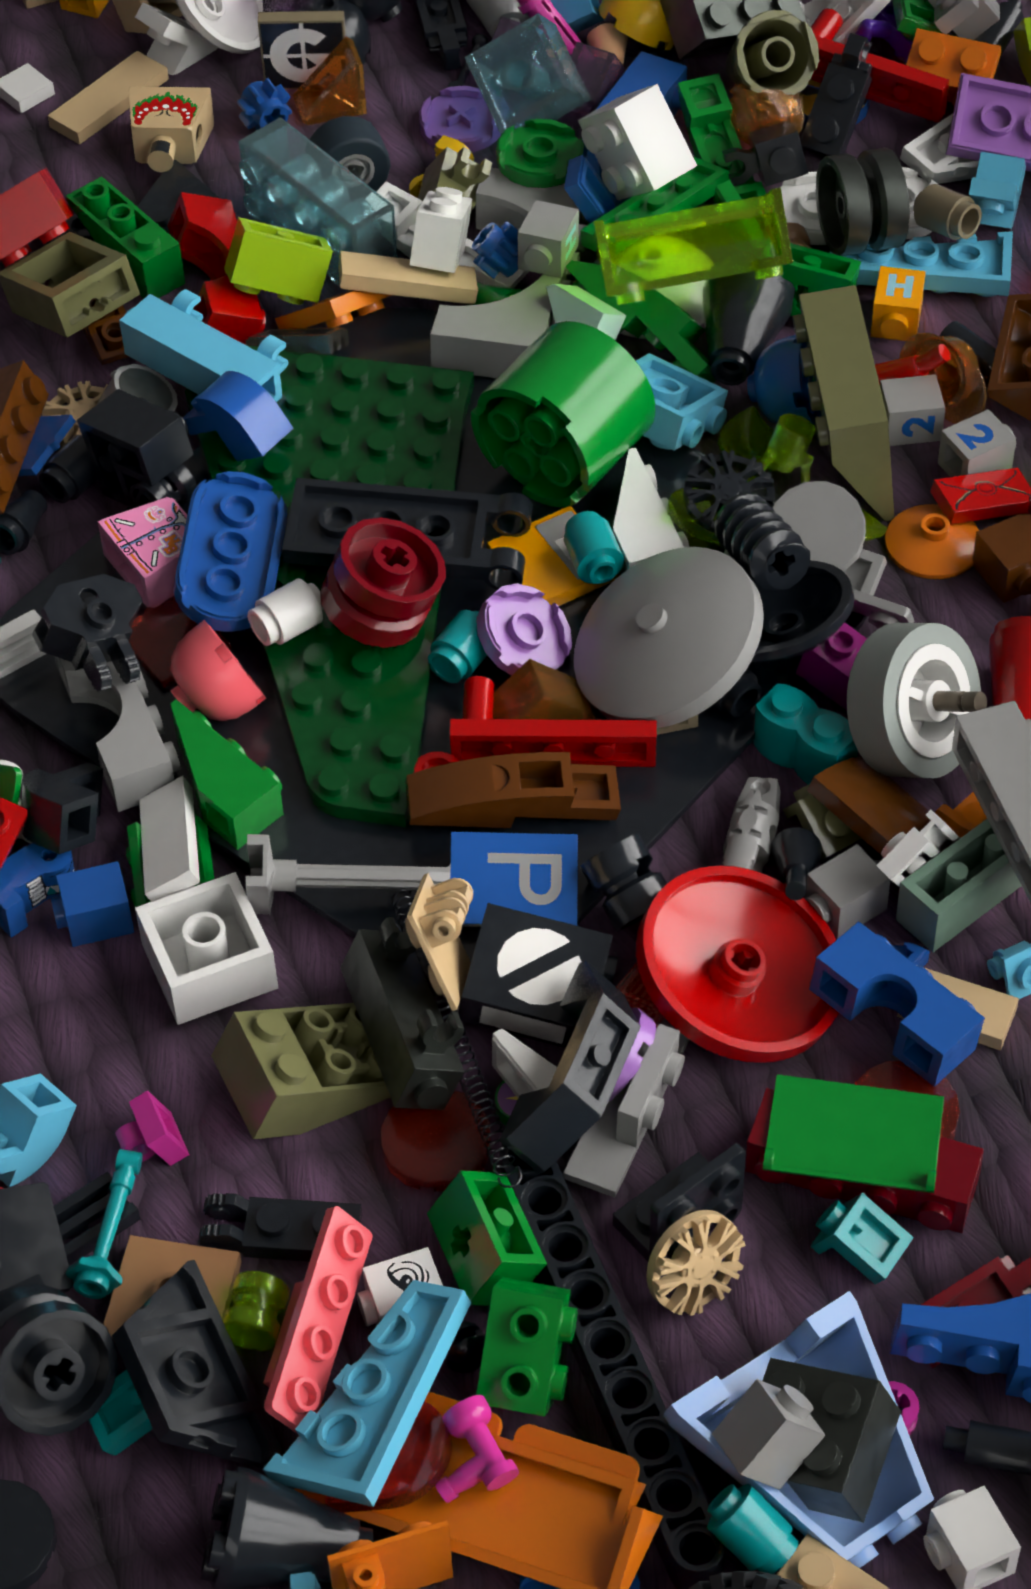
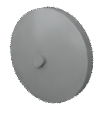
M684 547L672 549L637 563L617 577L602 592L590 608L580 627L574 649V671L580 690L600 714L608 720H657V728H662L698 715L721 699L736 684L755 655L762 635L764 620L763 603L755 583L734 559L722 552L709 548Z

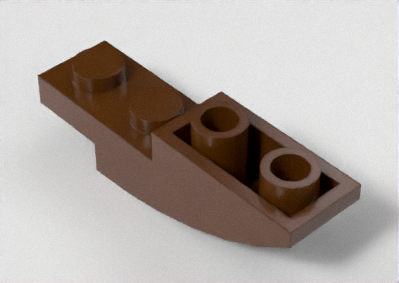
M570 752L516 753L468 759L407 775L405 780L409 825L511 828L515 817L617 820L621 811L616 766L571 764Z

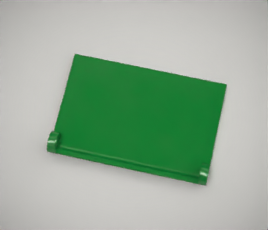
M777 1074L763 1170L934 1193L944 1096Z

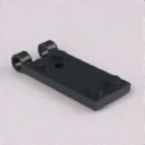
M296 478L282 547L283 563L330 567L348 528L361 520L382 517L402 521L423 532L439 549L445 561L446 577L484 580L489 587L498 590L502 586L522 584L525 558L521 552L510 547L483 548L487 525H492L498 533L504 536H522L530 529L533 504L530 499L519 493L497 495ZM431 532H440L443 535L433 537L429 536L428 534Z

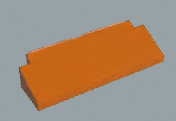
M428 1392L374 1507L294 1488V1490L353 1518L397 1533L404 1527L416 1522L426 1521L434 1524L447 1520L452 1552L560 1589H629L663 1518L660 1514L636 1507L647 1484L638 1481L640 1467L633 1457L532 1424H525L519 1427L513 1440L500 1437L503 1427L502 1420L494 1412H492L491 1420L487 1427L504 1458L514 1461L519 1470L518 1476L507 1485L491 1491L487 1490L485 1484L481 1481L474 1487L458 1493L459 1497L450 1503H446L439 1494L435 1483L444 1476L449 1477L458 1467L473 1458L475 1454L467 1439L452 1436L442 1421L444 1414L460 1401L432 1392Z

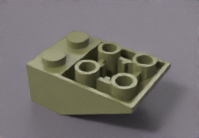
M354 1003L234 1012L211 1055L253 1139L300 1135L390 1098L389 1091Z

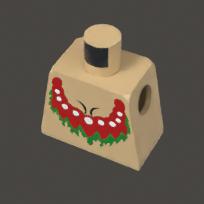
M129 86L130 119L135 161L148 163L149 167L157 172L169 171L173 166L174 160L181 164L197 162L214 127L211 88Z

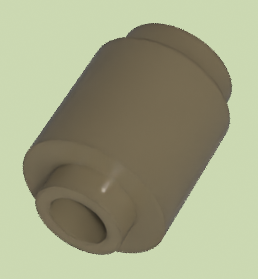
M931 184L921 191L913 205L914 219L918 226L953 240L968 239L973 236L982 218L980 206L975 204L971 197L938 184Z

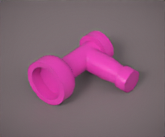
M483 1395L471 1396L458 1402L442 1418L448 1432L456 1438H466L475 1454L473 1458L458 1467L449 1477L444 1476L435 1483L439 1494L446 1503H450L459 1497L458 1493L474 1487L481 1481H483L487 1490L491 1491L507 1485L519 1474L514 1461L504 1458L487 1427L491 1420L492 1411Z

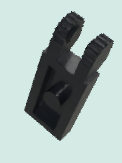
M234 1193L208 1194V1197H205L203 1208L205 1215H208L209 1218H214V1220L245 1222V1227L243 1231L232 1224L217 1225L216 1223H208V1225L200 1227L198 1242L203 1247L243 1253V1257L310 1262L326 1210L339 1206L361 1223L362 1207L361 1204L263 1197H249V1200Z

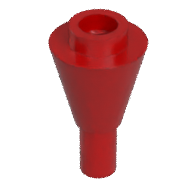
M940 344L922 355H913L875 364L879 385L880 380L928 375L931 370L951 359L950 352L944 344Z

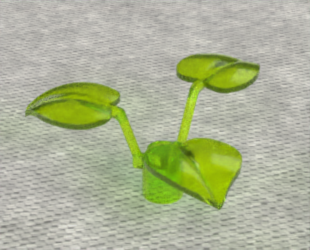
M751 406L730 419L721 430L717 440L720 451L726 450L727 453H730V450L735 451L734 455L742 456L749 460L754 457L757 459L756 462L763 464L764 470L790 473L794 468L801 467V484L810 482V467L814 457L808 454L807 451L816 430L814 425L806 418L796 414H783L779 417L773 430L761 418L755 406ZM752 476L747 480V483L755 479L756 477ZM683 488L672 493L667 504V514L671 517L672 521L684 532L698 540L720 544L715 533L698 525L688 514L683 501ZM709 501L695 503L701 513L711 506ZM861 508L866 521L865 541L883 536L888 528Z

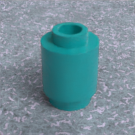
M593 511L580 512L568 520L565 525L564 544L578 577L589 584L606 583L612 580L623 568L624 556L609 522Z
M459 611L431 644V653L427 658L428 663H430L432 671L444 681L458 683L461 679L470 677L486 658L487 654L483 649L477 632V616L479 611Z
M733 1484L727 1486L712 1500L707 1509L712 1515L707 1529L750 1571L757 1569L759 1572L774 1574L787 1563L799 1545V1541L791 1534L792 1525L751 1484H745L738 1489Z

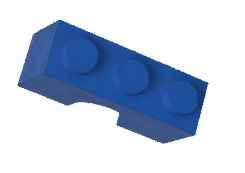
M859 921L816 957L809 990L849 1021L853 1020L863 1010L875 1006L887 1007L898 1012L904 1019L900 1022L892 1054L935 1087L976 1050L985 1017L978 1013L970 1002L957 997L936 981L928 970L915 965L894 949L885 937L873 933Z

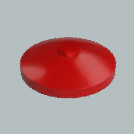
M736 866L697 868L685 872L667 883L646 910L641 920L636 940V958L641 980L652 1002L664 1018L675 1029L679 1030L682 1035L704 1049L723 1057L744 1062L765 1063L785 1060L813 1046L828 1030L839 1013L809 990L816 957L834 943L836 938L826 921L822 919L805 898L800 900L789 899L785 894V884L775 878Z

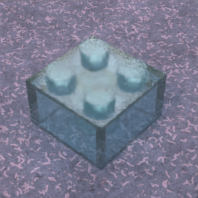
M538 13L464 57L500 134L513 125L515 129L525 126V121L531 119L557 120L591 100L556 24Z

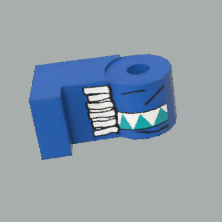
M32 843L7 857L0 870V927L11 938L28 927L26 913L48 899L61 896L56 875L75 871L71 850L57 854Z

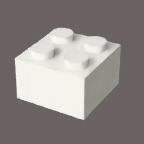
M658 84L620 96L578 120L582 128V140L587 149L595 154L603 170L601 173L602 180L608 190L615 194L617 200L655 191L697 166Z
M236 872L135 907L143 948L178 1025L278 989L273 950Z

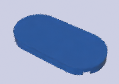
M227 471L216 474L215 479L209 480L206 483L205 479L196 486L192 493L173 584V592L180 609L197 624L205 620L213 630L234 632L251 627L248 620V611L255 608L257 600L275 590L288 513L287 506L281 495L279 499L272 492L273 486L264 479L245 472Z

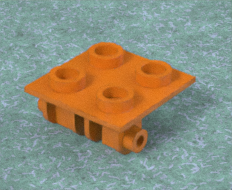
M447 1520L434 1524L426 1521L416 1522L404 1527L399 1531L398 1535L375 1542L366 1539L353 1541L343 1546L338 1553L327 1556L332 1589H418L454 1578L449 1524Z

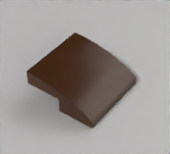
M862 756L843 760L823 770L813 777L807 789L811 795L880 855L886 844L898 833L904 832L907 834L913 827L920 832L931 821L926 816L929 811L889 776L872 769Z

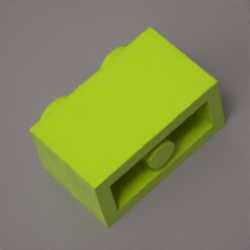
M238 217L224 269L230 283H234V287L242 292L260 294V291L264 290L277 293L279 299L292 304L301 305L304 303V300L318 303L333 251L326 238Z

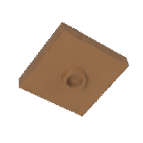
M130 1235L119 1270V1274L123 1278L122 1284L113 1290L103 1325L107 1327L112 1337L123 1323L190 1260L196 1261L225 1325L242 1263L240 1252Z

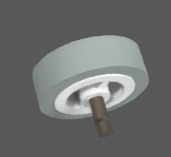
M892 623L877 629L861 646L854 660L848 681L847 715L850 732L856 748L872 769L890 777L938 778L954 770L959 765L952 751L956 716L985 709L987 706L986 695L981 692L976 662L968 645L956 631L939 623Z

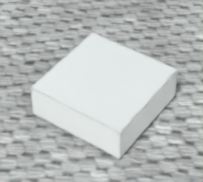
M28 63L0 78V97L20 113L55 95L53 82Z

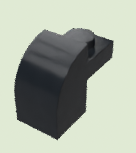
M85 763L55 774H50L38 768L28 772L23 778L21 806L26 808L28 812V817L20 831L23 837L57 854L94 842L97 817L100 816L103 768L91 763Z

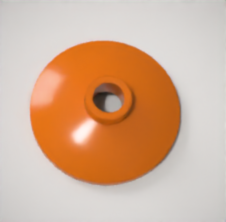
M918 505L902 511L892 519L885 534V548L890 559L903 571L925 579H947L958 576L973 566L976 532L979 529L973 521L950 524L939 505Z

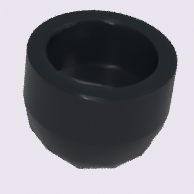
M464 1320L453 1342L462 1340L450 1347L443 1361L448 1368L459 1373L472 1372L481 1367L485 1342L484 1332L475 1323Z

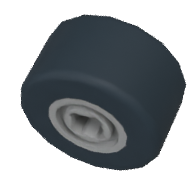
M342 116L324 123L316 129L308 140L305 152L307 165L317 188L326 198L338 203H354L373 195L387 180L391 167L388 151L379 132L371 122L356 116Z

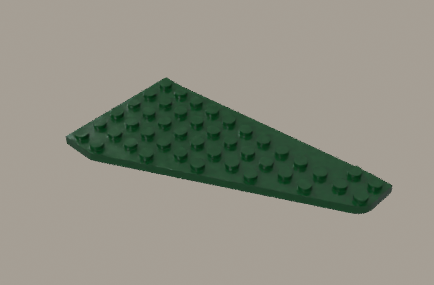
M248 346L255 351L258 349L257 346ZM283 350L278 355L287 359L288 365L280 373L282 398L276 403L293 427L284 438L262 457L236 461L216 430L196 434L210 480L215 479L216 474L227 471L245 472L264 479L273 486L272 492L279 499L280 495L287 506V522L296 478L454 491L462 430L474 388V372ZM186 388V402L190 412L194 408L191 402L198 394ZM431 532L428 535L438 537L442 536L443 534L440 532ZM281 551L275 590L299 578L307 584L313 583L320 591L322 582L330 567L283 563ZM441 589L418 635L404 645L383 648L363 644L343 634L328 619L324 610H322L323 621L289 641L281 645L273 643L269 646L261 642L309 797L326 814L341 819L406 827L408 809L405 780L407 775L414 773V766L421 755V738L431 670L427 658L431 653V644L435 640Z

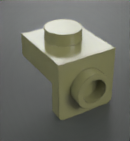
M808 784L793 792L797 802L783 809L787 819L797 815L802 827L813 832L819 838L822 844V857L820 859L822 860L862 838L807 791L810 785Z

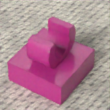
M149 1091L129 1101L136 1121L123 1125L115 1132L121 1149L141 1152L143 1154L142 1162L148 1160L156 1153L170 1166L189 1155L169 1109Z

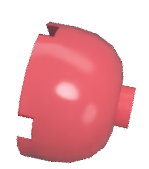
M205 620L190 630L177 643L171 656L170 670L178 685L171 690V693L191 712L198 709L199 712L209 719L227 721L241 717L266 699V696L255 681L247 674L237 658Z

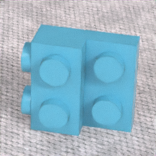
M650 353L636 360L649 381L655 399L656 412L654 422L651 428L643 435L649 438L653 445L674 451L683 445L694 448L704 432L707 431L711 434L719 432L727 415V410L723 407L728 390Z

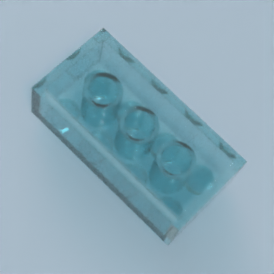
M281 117L239 141L241 157L239 169L243 176L245 191L243 202L248 213L253 218H259L266 224L326 238L333 251L327 274L336 285L340 286L338 271L340 251L397 258L394 205Z

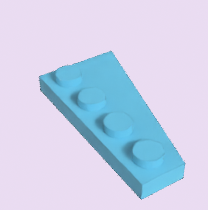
M1013 231L997 232L996 240L977 241L976 234L968 239L961 238L951 243H934L931 236L913 237V240L898 248L879 251L870 248L867 244L866 249L860 254L843 257L861 261L856 286H877L880 266L926 271L924 290H930L935 293L961 292L974 293L982 297L1008 296L1011 281Z

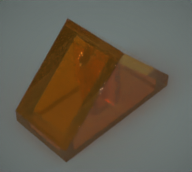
M348 36L339 43L292 95L300 118L306 125L319 124L342 116L367 114L363 64L353 39Z
M532 659L525 662L494 692L493 719L594 720L590 705L580 690L576 678Z

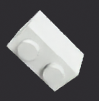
M438 187L435 192L428 191L417 211L409 265L455 273L465 251L472 198L462 197V191L448 187Z

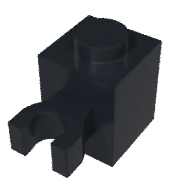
M790 120L747 133L751 149L730 148L722 151L723 159L726 163L734 160H741L743 162L742 169L739 172L729 174V180L733 186L745 183L755 173H758L766 187L809 174L798 131Z

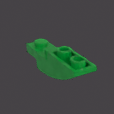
M573 260L566 265L568 271L576 278L571 284L572 286L580 287L627 315L618 334L623 330L637 338L643 334L657 350L662 352L667 348L676 357L671 364L711 383L716 381L711 373L708 358L693 344L705 329L690 314L654 288L615 269Z

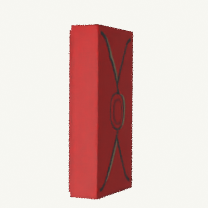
M1017 467L934 479L930 492L950 524L1028 513L1031 487Z

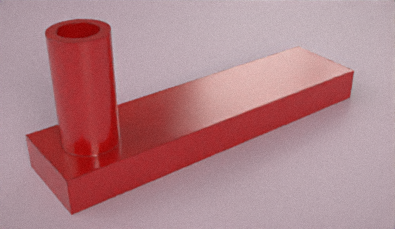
M823 9L811 25L818 42L819 63L810 80L822 83L829 62L831 63L834 53L842 55L845 47L844 44L832 41L843 25L841 15L833 9ZM871 53L868 54L866 63L872 65L870 73L872 82L866 99L937 123L940 122L946 113L949 79Z
M473 676L464 682L462 719H450L451 755H454L459 761L516 753L570 752L571 764L656 767L657 720L493 719L494 683L491 679L484 676Z

